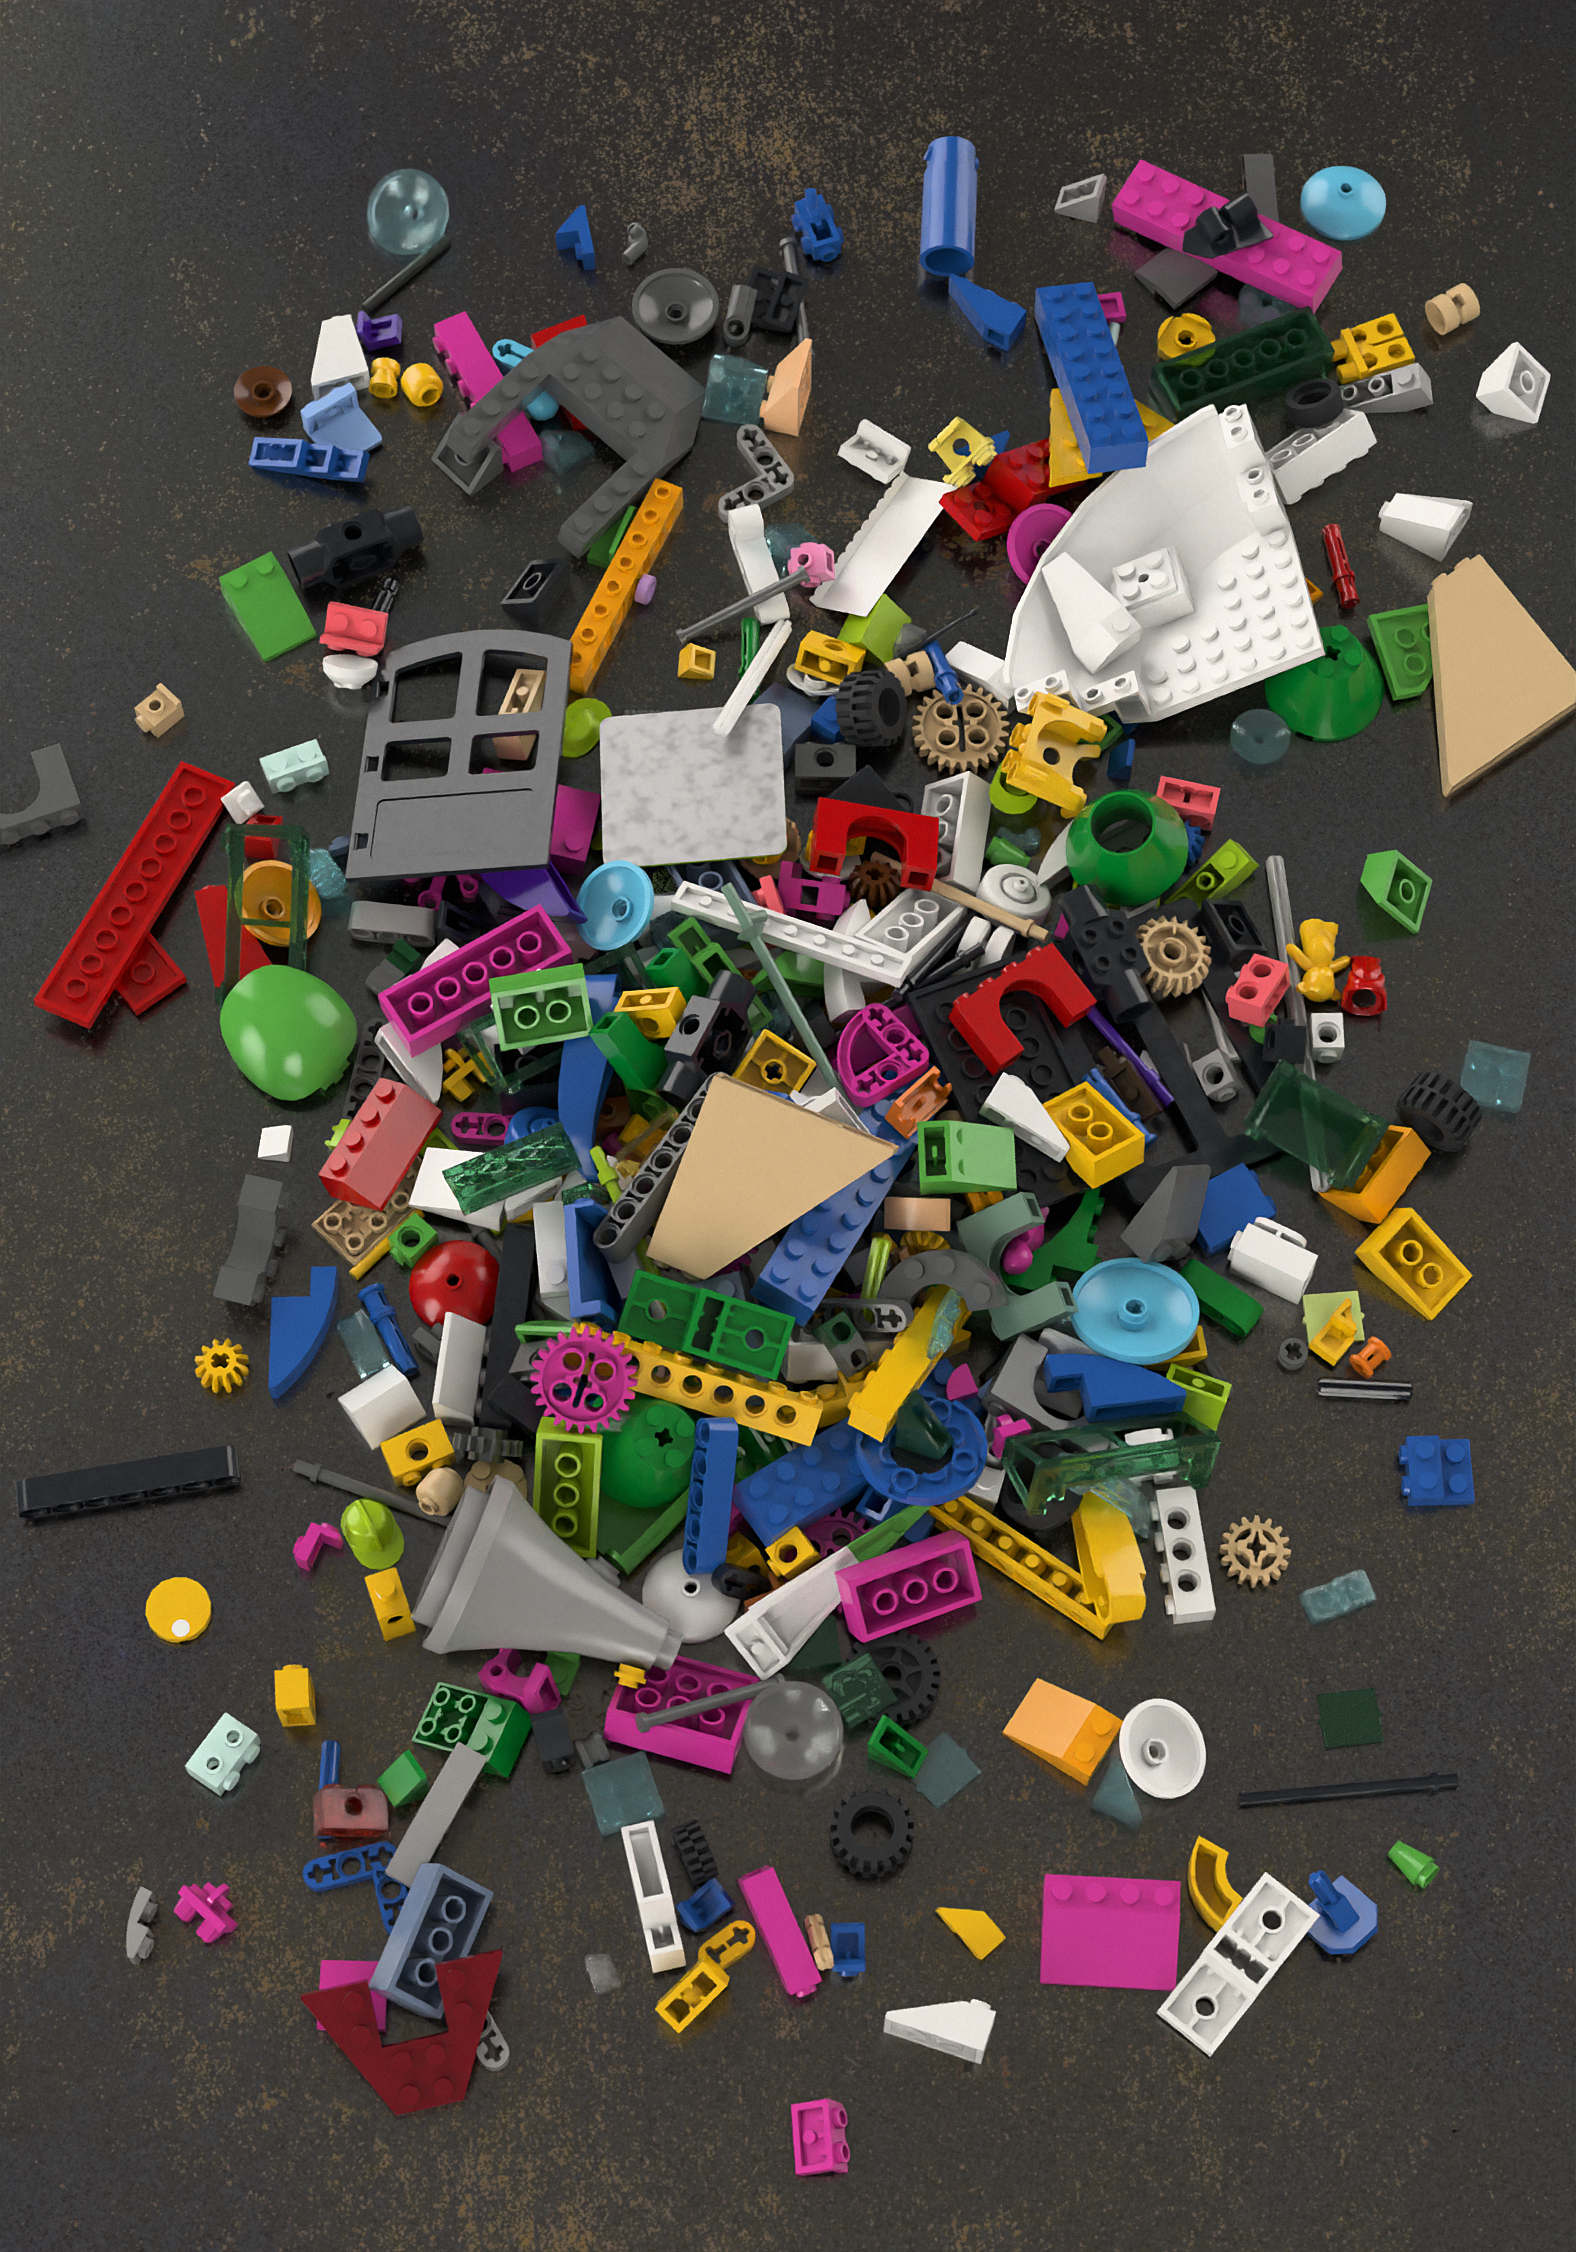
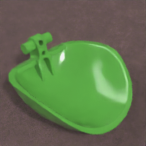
M269 965L250 972L231 990L224 1001L220 1015L223 1039L241 1072L259 1089L277 1099L289 1101L303 1099L320 1087L326 1091L333 1082L337 1084L344 1076V1070L350 1065L346 1059L353 1050L358 1033L356 1019L350 1007L326 982L299 969L283 965Z

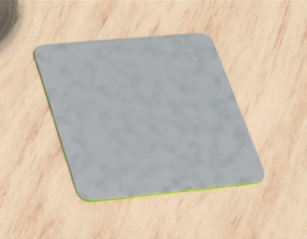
M771 703L746 705L733 728L725 737L715 735V729L713 728L714 722L724 707L614 716L604 719L600 724L604 864L623 860L639 867L772 857L783 854L787 849L781 714L778 706Z

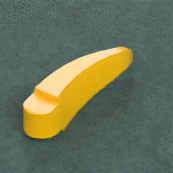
M1083 1468L1086 1476L1085 1491L1079 1507L1071 1518L1086 1600L1089 1603H1094L1097 1616L1104 1625L1141 1619L1146 1606V1596L1142 1585L1146 1571L1131 1524L1122 1505L1093 1469L1089 1471Z

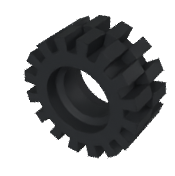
M696 1819L670 1830L679 1857L693 1886L719 1875L708 1842Z

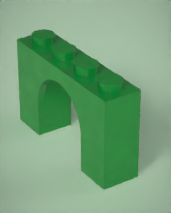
M662 948L644 969L658 989L679 987L687 1005L692 995L705 996L710 988L682 948ZM606 1012L588 1032L628 1089L648 1090L654 1087L659 1081V1076L668 1067L664 1048L670 1038H658L653 1043L649 1042L626 1012Z

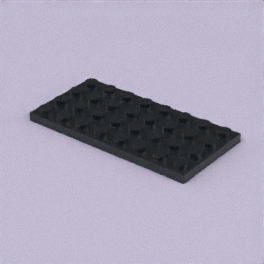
M1019 954L907 993L905 997L938 1070L941 1071L940 1074L945 1085L948 1083L952 1085L950 1095L963 1122L999 1126L979 1114V1111L1003 1072L1020 1078L1027 1087L1031 1088L1041 1104L1081 1084L1040 998L1033 993L1013 991L1000 998L999 1009L1001 1017L1025 1050L1016 1062L995 1076H992L948 1018L954 1007L952 1003L959 996L966 992L970 996L978 991L977 986L985 979L992 977L995 980L1002 975L1001 971L1014 961L1018 964L1021 963ZM1014 1135L1017 1190L1001 1191L1004 1200L1020 1192L1034 1193L1039 1208L1042 1209L1092 1190L1072 1169L1065 1156L1061 1162H1058ZM1124 1173L1100 1186L1119 1180L1124 1176Z

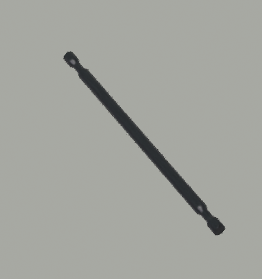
M974 608L965 616H961L894 659H905L908 655L915 653L965 622L969 617L978 614L977 610ZM883 665L876 670H883Z

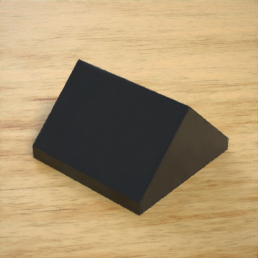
M566 558L531 560L500 605L507 611L539 627L570 585L569 562Z
M1208 898L1202 901L1200 911L1231 968L1250 961L1254 954L1262 956L1269 951L1241 901Z

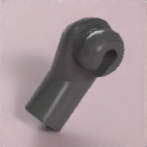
M637 222L631 223L627 227L630 247L621 255L623 261L628 265H632L648 248L646 231Z

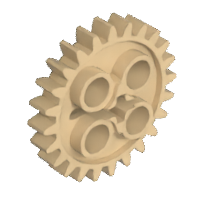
M968 684L966 690H962L964 693L963 700L956 705H951L950 702L946 703L943 694L934 689L932 692L933 700L924 697L923 706H917V715L913 716L912 725H914L912 727V736L915 737L914 747H920V757L929 755L928 765L937 761L938 771L943 770L947 766L949 767L950 775H953L956 768L960 769L961 774L965 773L967 768H971L977 774L978 765L988 769L989 759L997 762L998 752H1005L1004 743H1008L1009 733L1007 732L1010 723L1006 722L1007 711H1001V701L993 703L994 694L991 693L984 697L982 687L975 693L972 692V685ZM957 707L962 708L964 752L959 750ZM977 713L981 716L975 718L969 716V714ZM945 714L950 716V718L942 719L939 716ZM977 739L983 743L974 744L971 741ZM950 741L953 744L946 746L941 744V742Z

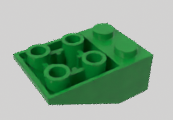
M439 1681L411 1741L447 1757L451 1755L456 1744L460 1742L487 1758L481 1771L508 1778L532 1726L530 1721L531 1715L514 1701Z

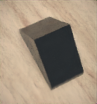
M445 900L440 901L435 929L438 946L447 938L461 948L489 932L490 923Z

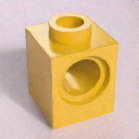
M797 1526L765 1549L771 1558L767 1561V1564L777 1577L783 1574L790 1581L822 1558L805 1533ZM796 1548V1559L790 1563H785V1553L789 1549Z

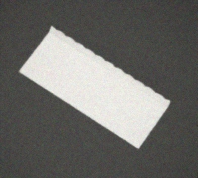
M901 470L899 477L893 480L892 487L886 490L884 498L878 501L876 509L871 511L869 519L863 522L861 530L856 532L853 541L846 546V551L839 556L838 562L834 564L835 580L822 582V585L816 588L814 596H811L809 600L816 607L866 617L943 509L938 503L942 495L956 490L958 487L942 482L909 477Z

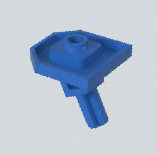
M1320 1870L1317 1873H1311L1308 1884L1317 1898L1308 1906L1320 1916L1306 1934L1329 1954L1355 1953L1378 1931L1377 1905L1342 1875L1331 1883L1324 1871Z

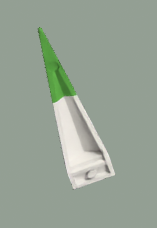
M908 1506L748 1607V1612L723 1630L762 1681L767 1680L788 1664L827 1616L841 1602L834 1572L885 1554L931 1506Z

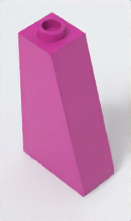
M765 1865L736 1878V1883L787 1993L790 1995L796 1993L798 1998L817 1990L815 1984L821 1982L822 1979L774 1868Z

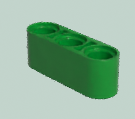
M1189 1259L1178 1273L1189 1283L1195 1292L1199 1310L1240 1337H1245L1264 1313L1263 1307L1255 1299L1195 1259Z

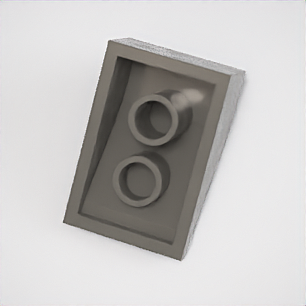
M1208 1164L1173 1166L1121 1234L1120 1238L1144 1263L1180 1260L1189 1252V1245L1197 1235L1212 1169Z

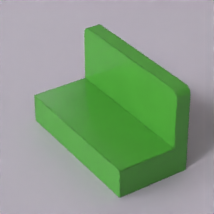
M629 505L626 513L591 547L587 556L588 563L608 569L636 516L635 506Z

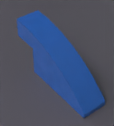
M337 1266L311 1267L310 1296L272 1297L268 1382L272 1398H279L303 1374L316 1356L326 1337L338 1298L340 1277Z
M1049 1354L1045 1357L1042 1374L1047 1393L1079 1390L1087 1423L1182 1411L1186 1399L1185 1389L1165 1377L1138 1365L1114 1358L1089 1354Z

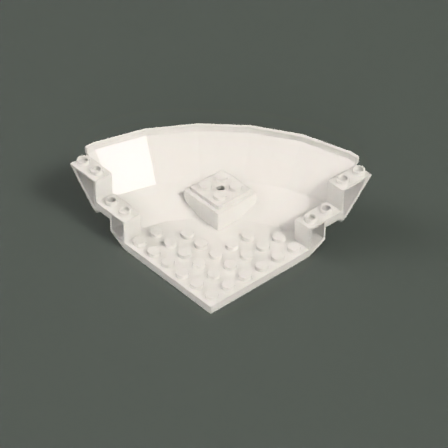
M1246 403L1241 406H1229L1219 415L1214 404L1204 407L1149 442L1146 467L1114 471L1080 504L1041 556L1013 614L1003 669L1005 685L1008 690L1014 691L1018 712L1027 714L1031 698L1036 691H1039L1046 695L1049 692L1069 701L1070 706L1095 717L1116 710L1122 723L1156 722L1326 655L1293 531L1284 505L1276 491L1271 467ZM1064 552L1116 598L1142 627L1140 641L1094 675L1087 670L1073 653L1070 639L1062 625L1061 616L1055 602H1053L1041 571L1044 566Z

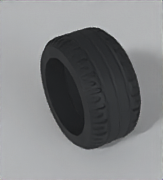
M1051 1444L1033 1447L1021 1454L1007 1470L1000 1490L1002 1509L1027 1531L1034 1533L1051 1531L1065 1523L1079 1507L1086 1486L1085 1472L1081 1465L1060 1447ZM1051 1478L1046 1489L1034 1499L1041 1486Z

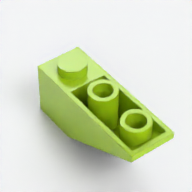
M1229 839L1164 903L1166 905L1182 898H1189L1201 909L1202 901L1206 898L1222 899L1259 867V864L1239 843Z

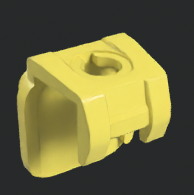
M957 416L928 445L931 452L936 451L952 471L950 475H945L942 480L947 485H956L958 488L967 486L976 477L974 473L975 468L973 467L975 464L979 467L982 465L986 466L997 455L993 445L995 442L990 437H984L970 424ZM963 438L969 443L971 454L968 457L957 455L954 452L953 443L957 439Z

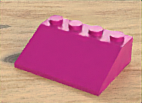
M484 767L482 774L500 773L502 771ZM558 784L550 860L557 871L583 877L601 803V794Z
M676 1655L668 1672L652 1665L650 1670L646 1671L644 1679H647L646 1684L639 1683L637 1689L617 1684L607 1710L603 1739L731 1774L755 1697L650 1727V1731L641 1733L638 1730L635 1716L641 1712L650 1714L759 1682V1677Z
M1045 1874L1042 1900L1040 1984L1174 1991L1177 1976L1181 1881Z

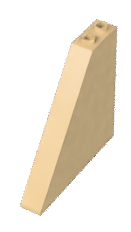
M1480 554L1471 560L1467 557L1460 561L1454 567L1455 571L1449 575L1446 573L1439 575L1431 583L1433 587L1427 596L1442 793L1445 797L1461 788L1576 708V671Z
M718 1073L713 1076L645 1255L653 1258L652 1263L659 1267L670 1269L672 1266L682 1270V1275L694 1281L705 1280L897 1153L899 1146L728 1075Z

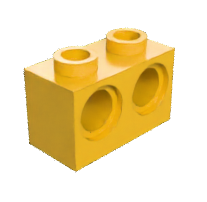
M287 1665L283 1667V1670H275L276 1711L282 1726L316 1725L315 1686L308 1668H303L301 1665Z

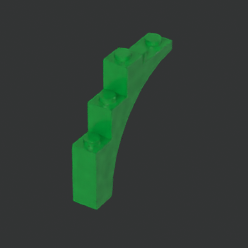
M1101 1186L1085 1192L1080 1206L1069 1223L1051 1241L1032 1253V1264L1026 1272L1019 1275L1007 1274L1003 1270L1002 1265H1000L1003 1281L1011 1291L1020 1296L1026 1295L1057 1281V1277L1077 1282L1085 1272L1101 1263L1102 1258L1096 1257L1098 1245L1093 1244L1097 1226L1092 1225L1094 1215L1101 1216L1105 1198L1100 1197ZM932 1284V1285L928 1286V1289H929L931 1286L937 1287L938 1284ZM989 1309L972 1311L970 1315L987 1321L992 1320Z

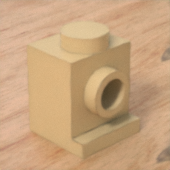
M162 683L156 686L157 690L135 707L136 723L144 732L150 731L157 738L184 717L181 701Z

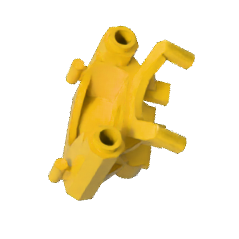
M1036 691L1027 709V714L1033 717L1032 724L1024 725L1018 723L1015 726L1009 740V745L1017 748L1018 752L1013 749L1008 751L1003 760L1001 771L1008 774L1006 783L1062 807L1061 816L1065 819L1075 817L1084 808L1087 794L1083 793L1082 788L1073 785L1072 773L1074 765L1079 759L1081 761L1095 759L1101 753L1099 745L1077 744V742L1081 738L1090 743L1094 741L1100 743L1106 734L1107 726L1103 724L1104 720L1070 706L1069 701L1049 692L1046 695ZM1050 748L1057 752L1058 757L1055 765H1050L1044 760L1043 752L1045 749Z

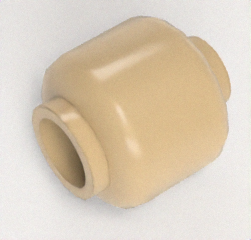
M435 1468L431 1470L416 1489V1496L422 1511L428 1515L435 1514L439 1516L449 1514L459 1503L464 1493L462 1478L450 1468Z

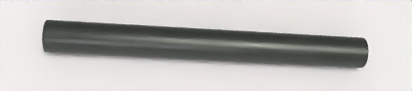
M443 235L361 304L362 309L369 314L451 245L450 239Z

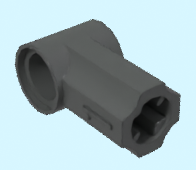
M733 285L723 326V338L728 345L733 347L743 345L748 338L757 296V290L749 286ZM732 325H738L742 327L744 333L740 336H733L729 333L728 328Z

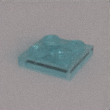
M1470 1040L1460 1086L1475 1099L1478 1105L1518 1114L1531 1053Z
M644 1750L581 1771L602 1837L621 1831V1827L665 1816V1810Z

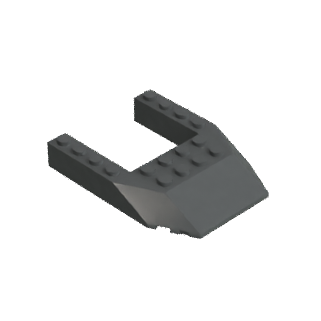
M621 316L561 332L529 353L451 427L446 443L456 454L469 463L545 390L627 462L562 524L557 541L578 559L626 513L629 505L634 506L649 491L655 478L661 479L692 448L707 390Z

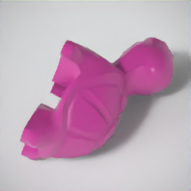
M1048 1207L1040 1209L1045 1222L1049 1213ZM1044 1224L1014 1237L1005 1246L1004 1253L1001 1256V1265L1007 1274H1022L1032 1264L1033 1255L1031 1252L1037 1250L1044 1240Z

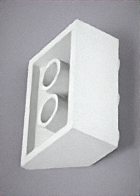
M446 1312L432 1405L435 1418H440L442 1425L472 1428L476 1426V1419L480 1418L482 1404L480 1392L481 1387L484 1388L486 1374L484 1365L485 1358L488 1357L490 1338H488L485 1326L452 1312Z

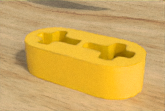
M743 1920L731 1923L700 1947L698 1961L708 1950L711 1949L712 1952L716 1953L724 1947L725 1951L719 1955L720 1963L718 1965L723 1970L754 1947L756 1938L753 1926ZM735 1930H739L741 1933L745 1931L749 1933L746 1936V1944L743 1945L738 1941L731 1947L728 1945L735 1938Z

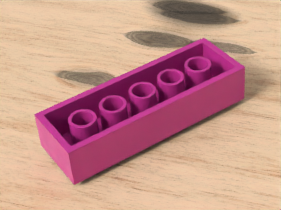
M538 904L379 993L380 1007L411 1057L414 1058L494 1013L490 1007L492 999L489 979L532 972L537 969L544 970L573 965V955L541 904Z

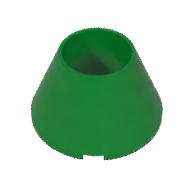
M1116 790L1095 798L1077 814L1066 838V859L1074 880L1080 886L1096 884L1105 903L1117 907L1139 906L1161 897L1163 892L1179 880L1188 859V836L1179 814L1162 798L1141 790ZM1119 821H1137L1146 825L1151 830L1147 841L1141 847L1131 852L1115 853L1104 849L1098 844L1103 831Z

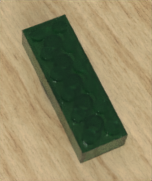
M1306 306L1153 365L1150 387L1169 421L1177 425L1190 415L1209 405L1214 404L1219 414L1224 412L1229 406L1242 405L1330 371L1335 350L1309 306Z

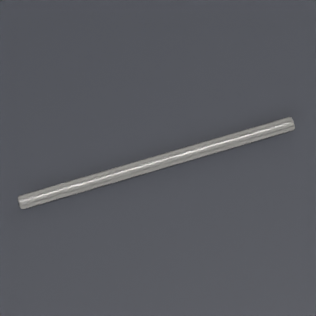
M1272 855L1268 857L1265 863L1279 960L1289 965L1290 986L1285 992L1287 1015L1289 1019H1296L1295 1025L1307 1026L1304 1064L1295 1063L1312 1188L1315 1192H1326L1331 1187L1304 997L1303 994L1296 991V985L1301 982L1299 965L1287 954L1285 949L1287 944L1292 943L1296 945L1284 861L1281 856Z

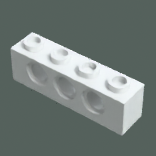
M1195 1486L1156 1490L1154 1500L1149 1502L1151 1521H1157L1159 1532L1154 1533L1156 1551L1162 1552L1164 1563L1159 1564L1161 1582L1168 1585L1169 1595H1165L1167 1615H1173L1174 1624L1213 1620L1216 1609ZM1178 1519L1184 1524V1527L1179 1530L1173 1529L1168 1525V1521ZM1183 1550L1188 1553L1190 1558L1180 1561L1174 1557L1173 1552ZM1189 1581L1194 1585L1195 1589L1191 1592L1182 1591L1178 1583Z

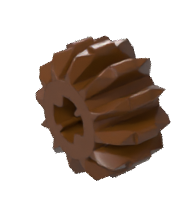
M878 859L875 863L865 860L863 865H855L848 879L851 900H857L858 902L860 899H866V903L871 910L874 906L884 909L885 905L895 900L900 892L898 870L891 868L890 862L880 864Z

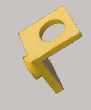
M736 1531L727 1543L726 1563L746 1568L758 1565L760 1573L767 1578V1573L770 1570L758 1548ZM747 1584L746 1587L750 1590L751 1588H756L757 1585Z

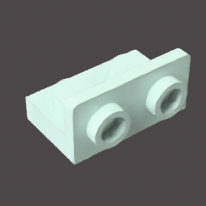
M317 739L260 758V763L272 794L288 792L297 785L306 782H316L329 775L327 760L322 754Z

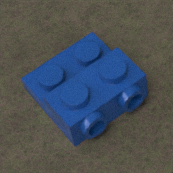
M1439 1435L1406 1436L1404 1444L1399 1445L1400 1464H1405L1406 1476L1401 1478L1402 1495L1408 1496V1506L1473 1504L1475 1496L1469 1439L1439 1440Z

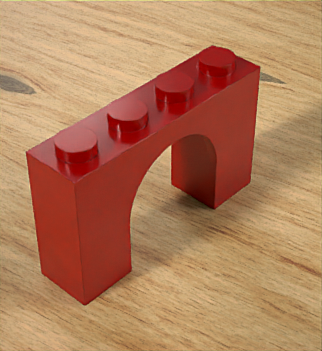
M819 797L813 817L809 871L840 876L846 855V843L857 837H875L889 843L898 852L901 858L900 887L930 892L937 872L939 818Z
M1053 943L1048 944L1044 948H1041L1040 945L1036 946L1025 955L1026 959L1019 964L1016 961L1010 963L1001 971V976L995 980L992 977L985 979L977 986L978 991L970 996L966 992L952 1003L954 1007L948 1018L992 1076H995L1016 1062L1025 1050L1001 1017L999 1002L1002 996L1013 991H1027L1037 995L1049 1006L1065 1028H1068L1089 1014L1097 1003L1095 997Z

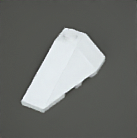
M1066 552L1042 568V574L1053 602H1055L1061 616V622L1070 639L1073 653L1092 675L1140 641L1142 627L1116 598Z

